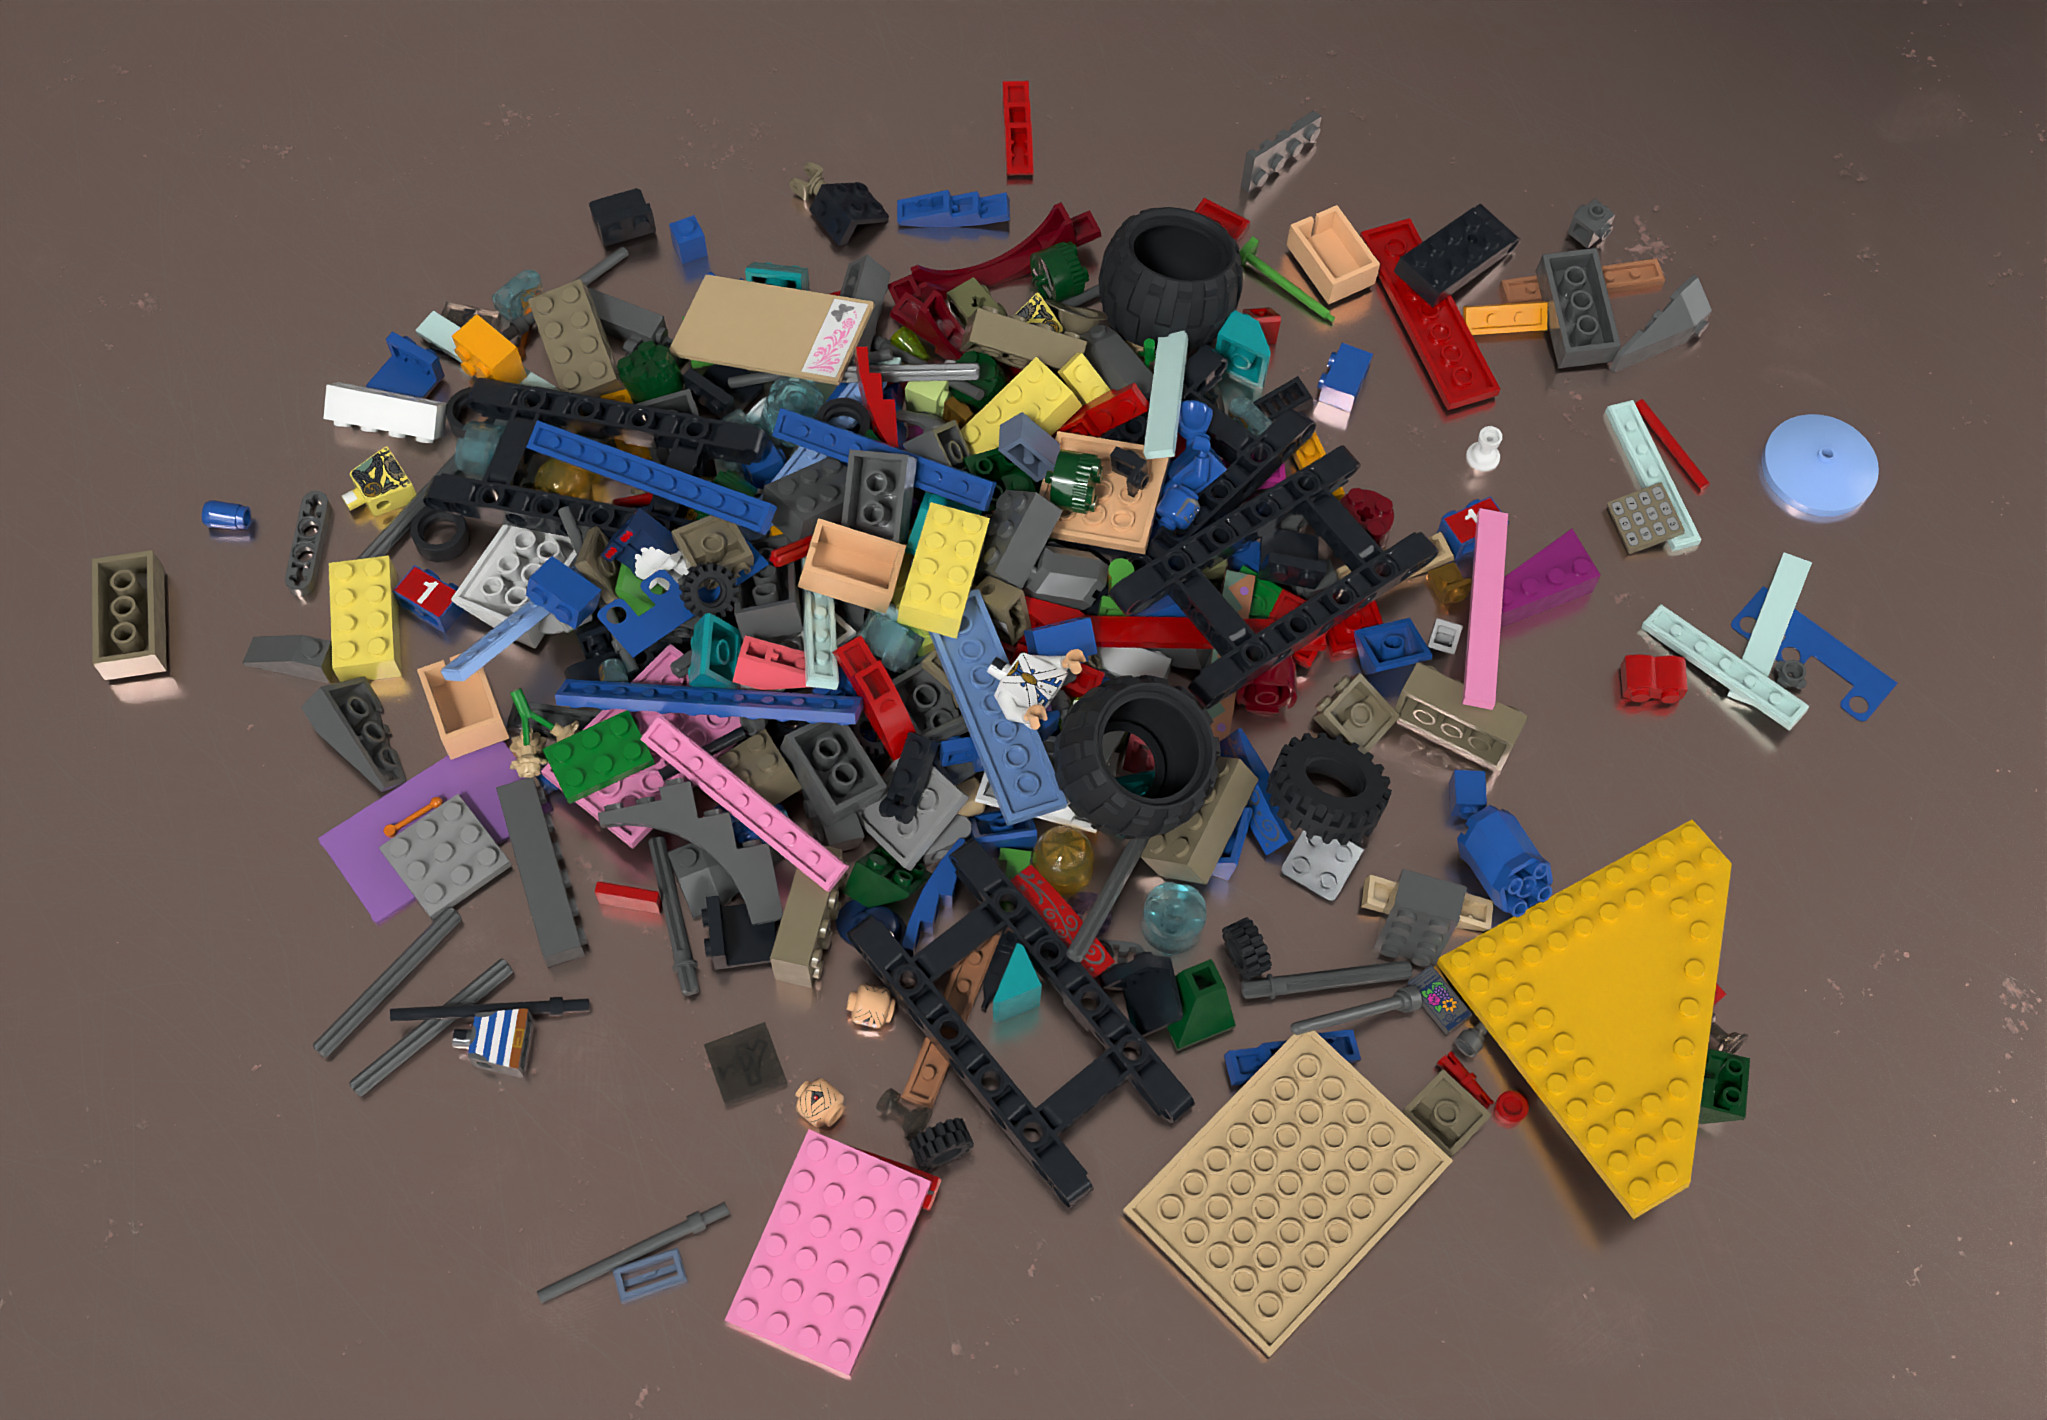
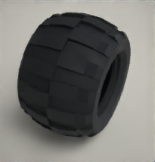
M1173 207L1150 208L1140 211L1138 215L1128 217L1122 223V226L1116 230L1104 251L1098 278L1100 302L1102 303L1103 312L1108 316V323L1114 330L1122 334L1126 340L1135 345L1144 347L1146 339H1153L1155 341V351H1157L1158 337H1168L1169 334L1185 331L1188 336L1187 353L1190 350L1200 349L1204 345H1210L1211 341L1218 337L1219 331L1230 314L1237 310L1242 293L1243 267H1241L1240 248L1236 240L1218 222L1187 209Z
M1132 675L1109 679L1099 686L1092 688L1071 706L1062 720L1060 726L1062 727L1061 733L1057 735L1055 740L1053 761L1057 762L1058 770L1054 775L1059 791L1063 790L1071 802L1068 807L1079 819L1085 817L1091 822L1093 829L1109 836L1119 834L1124 836V839H1149L1174 830L1176 827L1189 821L1201 809L1205 802L1203 799L1214 788L1219 770L1215 763L1220 757L1221 752L1219 737H1214L1210 726L1213 720L1206 708L1201 710L1193 701L1195 695L1183 686L1173 687L1168 685V679L1151 675H1141L1134 678ZM1113 731L1129 732L1139 737L1149 747L1155 761V777L1149 790L1141 797L1129 792L1112 776L1103 755L1102 740L1104 734Z

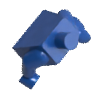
M1196 400L1181 402L1178 433L1186 439V449L1169 465L1167 472L1171 479L1163 486V495L1169 488H1178L1179 485L1185 486L1195 494H1198L1227 470L1220 456L1210 446V436L1206 432L1212 420L1213 410L1203 402Z

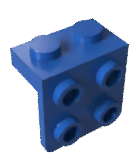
M392 331L385 339L392 356L366 384V387L425 399L445 376L439 361L440 357L433 350L418 346L410 337H402Z

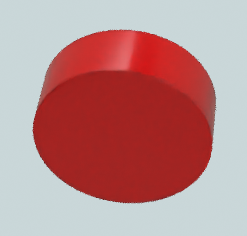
M1512 1090L1500 1094L1494 1104L1496 1117L1507 1125H1516L1522 1122L1529 1110L1526 1098L1521 1093Z

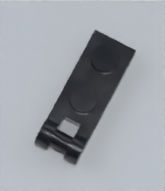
M908 733L887 796L879 805L880 814L889 818L895 816V819L903 824H908L912 821L940 742L916 733ZM902 796H903V797H904V800H903V803L900 805V802H901V799H902Z

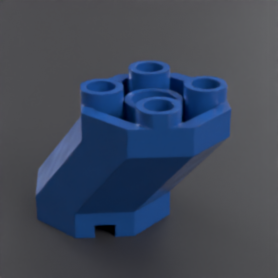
M1491 805L1469 816L1466 825L1469 827L1465 835L1461 832L1457 838L1460 858L1470 866L1493 903L1502 911L1510 913L1515 917H1520L1530 907L1547 901L1552 894L1550 886L1553 882L1550 863L1540 855L1516 817L1505 809L1499 810Z

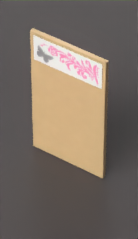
M705 275L669 350L673 357L840 385L875 304L873 301Z

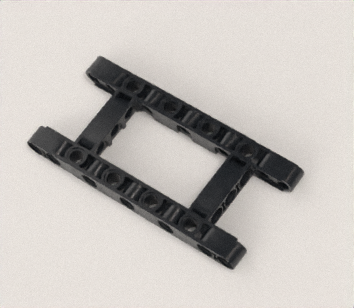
M1204 345L1186 361L1181 402L1196 400L1205 403L1213 410L1212 420L1206 434L1210 436L1211 448L1231 465L1224 473L1197 494L1200 511L1187 529L1176 528L1174 531L1162 525L1157 530V535L1148 542L1145 554L1076 542L1070 543L1080 551L1091 552L1107 565H1110L1115 559H1126L1132 563L1135 572L1237 509L1311 438L1317 424L1301 411L1293 408L1290 411L1286 410L1258 437L1202 397L1222 379L1221 375L1228 366V359L1211 346ZM1149 409L1147 412L1110 429L1101 438L1144 445ZM1107 584L1101 592L1096 589L1092 595L1096 600L1090 607L1081 611L1083 614L1098 616L1102 596H1108L1109 587Z
M478 378L466 401L469 408L481 413L483 417L508 421L483 480L441 473V475L432 477L422 500L426 506L439 512L565 537L569 536L558 510L569 506L583 540L588 530L595 526L599 527L608 540H610L637 509L520 487L523 478H526L528 475L527 468L533 454H537V452L526 448L537 420L560 429L569 430L577 435L599 439L608 437L624 440L626 444L658 449V447L671 449L665 466L700 479L709 458L745 465L759 463L769 441V435L758 427L704 418L698 415L553 389ZM653 495L648 510L645 511L670 532L695 522L694 520L686 519L689 507Z
M1344 445L1337 447L1189 537L1163 555L1123 578L1110 589L1109 597L1126 616L1132 613L1135 616L1169 595L1221 657L1200 670L1201 674L1187 688L1195 695L1194 697L1204 709L1213 707L1428 565L1439 554V550L1423 532L1417 534L1413 532L1389 549L1383 551L1338 501L1332 492L1349 482L1348 479L1361 467L1358 460ZM1292 514L1294 516L1302 515L1315 530V535L1321 537L1335 552L1334 556L1337 559L1340 558L1352 572L1255 634L1202 573V570L1207 567L1209 569L1213 568L1235 554L1239 547L1249 541L1254 542L1277 528L1281 521Z
M971 838L948 856L956 869L954 873L979 901L980 905L921 951L910 957L881 921L878 923L870 915L846 934L854 948L1016 1147L1023 1153L1059 1199L1071 1209L1093 1191L1094 1187L1086 1176L1088 1172L1058 1137L1062 1132L1127 1079L1158 1116L1162 1115L1170 1123H1174L1191 1109L1195 1102L1188 1090L1083 965L1067 957L1066 952L1068 948L982 846L975 839ZM1004 901L1011 902L1015 906V910L1006 912L1001 909L999 904ZM998 932L1001 934L1003 932L1005 934L1009 933L1016 943L1024 946L1033 968L1046 983L1050 982L1063 997V1004L1087 1032L1091 1031L1105 1048L1103 1054L1036 1108L934 986L935 981L948 971H955L958 968V964L974 951L978 953L982 950L984 943ZM1044 949L1051 950L1056 955V959L1045 960L1040 955V951ZM904 978H911L917 985L915 988L907 990L901 987L899 982ZM1091 998L1096 1002L1097 1008L1094 1010L1086 1009L1083 1007L1081 1000ZM945 1027H951L957 1032V1037L950 1040L945 1039L940 1034V1031ZM1126 1047L1134 1048L1139 1058L1136 1060L1128 1059L1125 1057L1123 1049ZM986 1077H992L998 1082L999 1087L995 1090H987L983 1087L981 1080ZM1035 1128L1040 1134V1139L1035 1142L1028 1141L1023 1135V1130Z

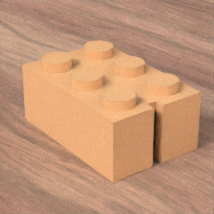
M1338 205L1317 213L1315 222L1313 217L1310 216L1290 225L1286 245L1328 305L1375 284L1380 263Z
M818 518L797 587L886 614L894 594L906 545Z
M460 654L450 657V661H453ZM444 660L417 669L439 735L451 760L509 739L484 667H481L465 681L445 680L441 673L442 668L446 666Z

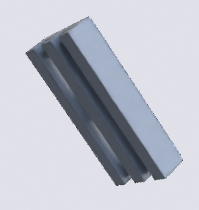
M678 1247L612 1269L622 1304L688 1282ZM674 1259L675 1264L624 1281L622 1279L623 1275ZM674 1272H678V1275L637 1288L629 1292L625 1291V1289L633 1287L635 1285Z

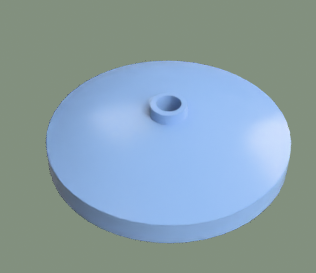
M1808 414L1784 421L1772 432L1762 453L1763 473L1774 493L1791 507L1811 515L1838 516L1857 509L1870 496L1878 480V461L1870 443L1854 427L1830 416Z

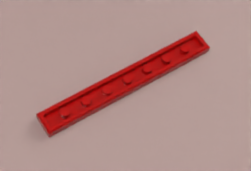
M1087 616L1091 618L1096 647L1214 649L1190 619L1186 617ZM1278 619L1243 620L1257 634ZM1325 633L1298 651H1324L1327 646Z

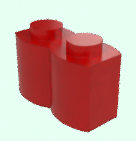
M1634 654L1626 655L1620 665L1622 695L1634 702H1645L1650 698H1654L1664 703H1675L1683 699L1688 691L1684 657L1670 655L1654 657L1651 655Z

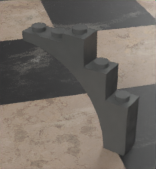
M684 778L667 780L664 787H659L661 800L655 801V797L652 796L637 799L636 805L624 807L623 803L604 806V812L598 813L602 828L620 826L654 828L675 834L697 845L715 859L734 881L745 901L752 926L782 919L783 911L769 844H762L761 839L743 842V848L737 849L730 812L723 813L722 808L703 812L704 817L698 818L691 781L684 782Z

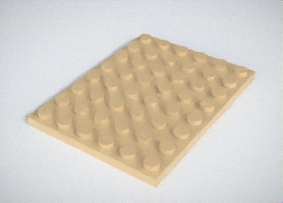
M1316 1031L1300 1035L1293 1034L1123 1209V1212L1270 1357L1443 1173L1453 1160Z

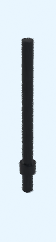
M550 997L548 1001L390 1009V1022L471 1018L480 1012L529 1009L531 1014L550 1013V1017L563 1016V1013L589 1011V998L563 1000V997Z

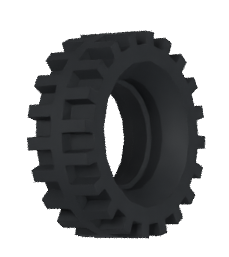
M1319 732L1317 738H1313L1310 733H1304L1301 741L1295 736L1291 738L1288 745L1285 744L1282 747L1267 780L1269 783L1266 787V793L1272 794L1269 800L1270 805L1280 808L1277 816L1280 819L1288 818L1291 821L1289 827L1294 831L1301 828L1307 832L1305 837L1309 839L1316 835L1322 837V841L1325 844H1330L1332 839H1337L1340 845H1347L1350 838L1355 843L1361 842L1364 835L1369 837L1372 834L1389 802L1392 790L1388 789L1391 781L1389 777L1382 776L1385 769L1382 764L1375 765L1372 762L1374 756L1370 752L1366 754L1358 750L1360 745L1355 742L1350 746L1343 743V737L1336 736L1335 740L1327 738L1326 733ZM1306 772L1323 774L1336 779L1349 788L1355 796L1344 798L1323 792L1311 782Z

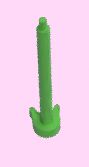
M1252 236L1239 251L1241 265L1244 266L1247 262L1322 318H1327L1333 322L1335 317L1330 314L1327 308L1255 256L1258 252L1256 249L1259 247V240Z

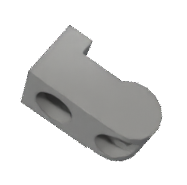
M1436 618L1427 647L1455 654L1463 626Z
M955 815L921 857L925 867L943 859L959 838L965 839V842L971 839L972 825L968 818L963 815Z

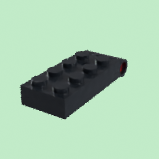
M1479 204L1400 257L1393 272L1433 308L1501 258L1510 254L1517 247L1521 239L1486 207Z

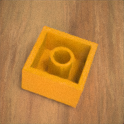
M476 314L452 335L456 346L454 351L462 361L460 366L470 377L475 375L477 378H487L515 384L521 383L527 377L517 347L479 315Z

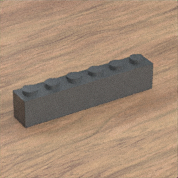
M532 777L496 787L542 955L547 967L585 956L582 945L588 944L583 926L577 927L574 917L580 914L575 898H568L566 888L571 887L567 870H560L558 860L563 859L559 842H552L550 832L555 831L551 814H544L542 805L547 803L543 786L536 787Z

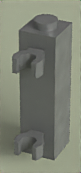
M587 287L590 290L605 334L625 342L622 348L627 352L625 357L638 350L642 342L653 341L654 344L658 345L662 344L665 337L668 336L664 316Z

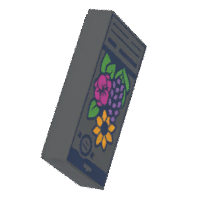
M1432 965L1405 985H1413L1419 990L1422 997V1007L1446 1035L1472 1016L1471 1011Z

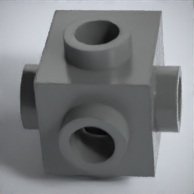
M1594 198L1587 205L1582 204L1575 211L1567 233L1588 249L1599 239L1604 240L1613 229L1611 224L1615 214L1607 206Z

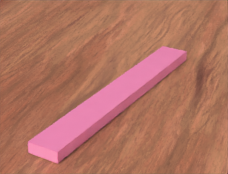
M1479 508L1476 521L1462 704L1493 710L1496 701L1508 513Z
M662 715L657 716L641 737V741L827 892L833 889L849 868L847 864Z

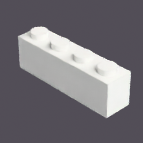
M336 382L326 386L323 419L333 420L334 425L340 427H351V424L361 426V430L366 432L384 430L388 431V435L392 437L405 438L406 435L415 436L418 442L433 443V440L444 437L447 403Z
M1097 647L1098 654L1096 655L1101 660L1103 666L1099 671L1104 672V676L1110 679L1126 675H1132L1133 678L1141 675H1151L1167 679L1172 659L1159 651H1148L1143 648Z

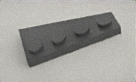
M1312 111L1294 122L1289 132L1285 129L1278 132L1273 142L1268 139L1262 142L1259 147L1261 149L1257 152L1254 149L1246 152L1241 188L1249 193L1256 186L1260 187L1267 180L1268 176L1274 171L1278 172L1291 156H1297L1304 145L1309 141L1313 142L1320 134L1321 129L1319 127L1322 116Z

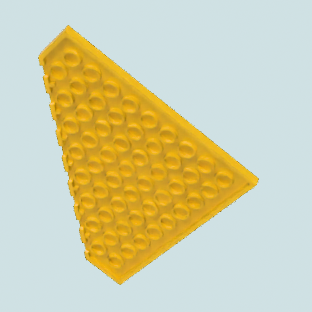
M1692 819L1552 895L1547 901L1530 907L1522 916H1514L1444 954L1437 961L1441 971L1633 1219L1688 1188L1691 1182L1732 863Z

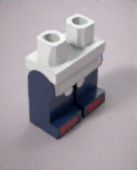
M640 507L611 537L600 555L609 562L614 558L630 568L632 573L641 580H645L658 570H666L678 583V579L683 574L687 575L689 573L685 560L672 538V532ZM655 578L649 586L652 589L658 583L668 590L669 582L665 578Z

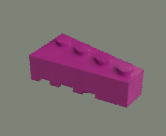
M1570 529L1504 577L1501 628L1593 592L1601 574L1573 529Z

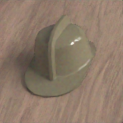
M1045 300L1047 304L1058 309L1059 322L1063 327L1062 333L1067 331L1081 335L1088 332L1093 326L1099 325L1100 320L1108 318L1105 313L1098 310L1073 307L1053 300Z

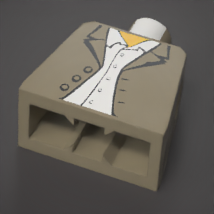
M992 576L985 577L978 585L972 583L970 591L979 589L998 637L1013 646L1024 635V630L1032 627L1024 591Z

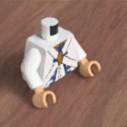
M1079 649L1069 651L1066 656H1042L1021 653L1012 666L999 657H995L987 673L1000 680L994 697L1006 719L1023 723L1028 728L1037 730L1040 727L1039 719L1048 720L1046 709L1061 689L1068 674L1066 672L1068 668L1073 674H1079L1082 671L1079 662L1084 663L1086 659L1083 652Z

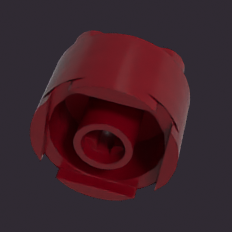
M1360 488L1351 489L1339 502L1381 549L1384 548L1394 522L1392 501L1375 491Z
M1292 655L1237 690V703L1239 705L1241 703L1244 704L1246 711L1260 715L1279 713V708L1286 705L1287 710L1293 707L1297 701L1296 664L1293 661Z

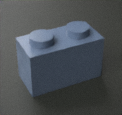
M1023 412L1000 425L998 451L1036 482L1043 480L1047 471H1054L1056 459L1060 452V443Z

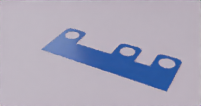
M745 537L744 539L753 553L754 566L750 567L751 572L745 574L744 570L738 572L740 577L736 579V586L769 565ZM658 570L641 582V589L655 604L654 607L642 615L638 616L623 599L613 600L597 613L598 619L632 658L695 616L684 607V602L679 596L682 594V591L679 590V584L666 570ZM655 578H665L669 582L668 591L661 595L652 593L649 588L651 581ZM720 586L711 590H707L706 587L698 589L699 598L706 603L715 601L720 594ZM612 607H622L627 614L625 620L618 624L609 622L606 617L608 610Z
M1764 586L1731 622L1732 628L1748 640L1752 633L1742 630L1740 620L1748 616L1757 621L1768 593V589ZM1794 608L1784 634L1786 638L1781 642L1775 660L1778 662L1785 661L1781 653L1786 647H1793L1799 651V662L1803 665L1813 655L1854 685L1842 699L1841 707L1859 721L1868 720L1898 683ZM1860 696L1868 702V710L1865 713L1854 712L1849 705L1852 697Z

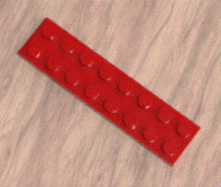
M1408 218L1362 231L1360 233L1361 239L1380 263L1378 276L1447 410L1498 396L1501 389L1452 296L1449 295L1432 308L1393 272L1400 257L1423 242L1412 220Z

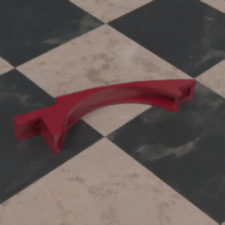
M1060 202L1053 206L1045 220L1030 236L1011 250L992 260L955 270H935L917 264L910 268L912 274L888 284L887 287L895 305L905 292H908L924 303L933 290H936L942 295L944 300H947V292L973 277L980 285L991 288L1031 273L1030 256L1032 253L1060 242L1067 243L1071 241L1076 247H1079L1102 237L1101 230L1090 210L1070 218L1064 205Z
M933 290L923 303L908 292L903 294L891 310L890 317L936 346L934 352L946 360H959L965 353L960 351L965 330L948 309L942 295ZM997 362L1007 372L1011 381L1022 371ZM1060 379L1069 388L1065 381Z

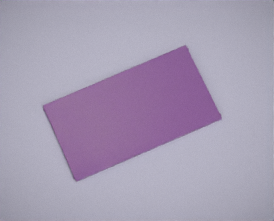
M504 741L452 760L447 755L318 838L320 845L330 855L372 916V921L376 922L377 925L416 900L378 848L392 839L388 838L383 832L386 825L397 824L428 805L433 797H440L443 803L459 794L498 846L510 838L496 787L526 779V777L520 778L516 770L510 769L509 765H511V761L516 760V757ZM548 801L542 805L544 814H548L553 810L552 804ZM436 808L431 809L427 813L423 814L414 821L397 830V834H399L400 832H402L403 830H405L406 828H408L409 826H411L412 824H414L415 822H417L418 820H420Z

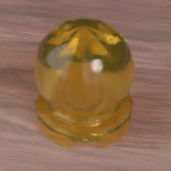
M550 458L538 468L534 477V490L588 500L592 492V484H599L604 476Z
M1059 825L1050 827L1038 838L1033 847L1032 866L1053 886L1063 899L1078 896L1087 889L1092 878L1095 852L1090 839L1079 828Z

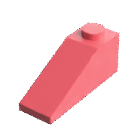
M745 635L732 682L760 690L807 688L804 651Z

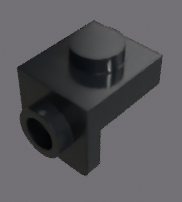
M1116 446L1110 454L1112 471L1127 478L1128 495L1134 498L1139 489L1143 490L1149 481L1150 475L1148 474L1147 460L1139 457L1134 451L1124 450Z

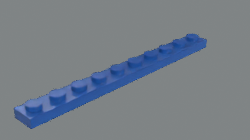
M538 420L526 448L763 535L767 534L777 509L771 503Z
M566 679L555 694L557 705L569 706L571 708L623 709L630 712L655 711L660 714L686 713L690 716L702 714L716 715L720 718L733 716L746 717L751 720L764 718L776 719L781 722L796 720L813 724L819 722L837 723L838 725L856 724L864 708L863 697Z

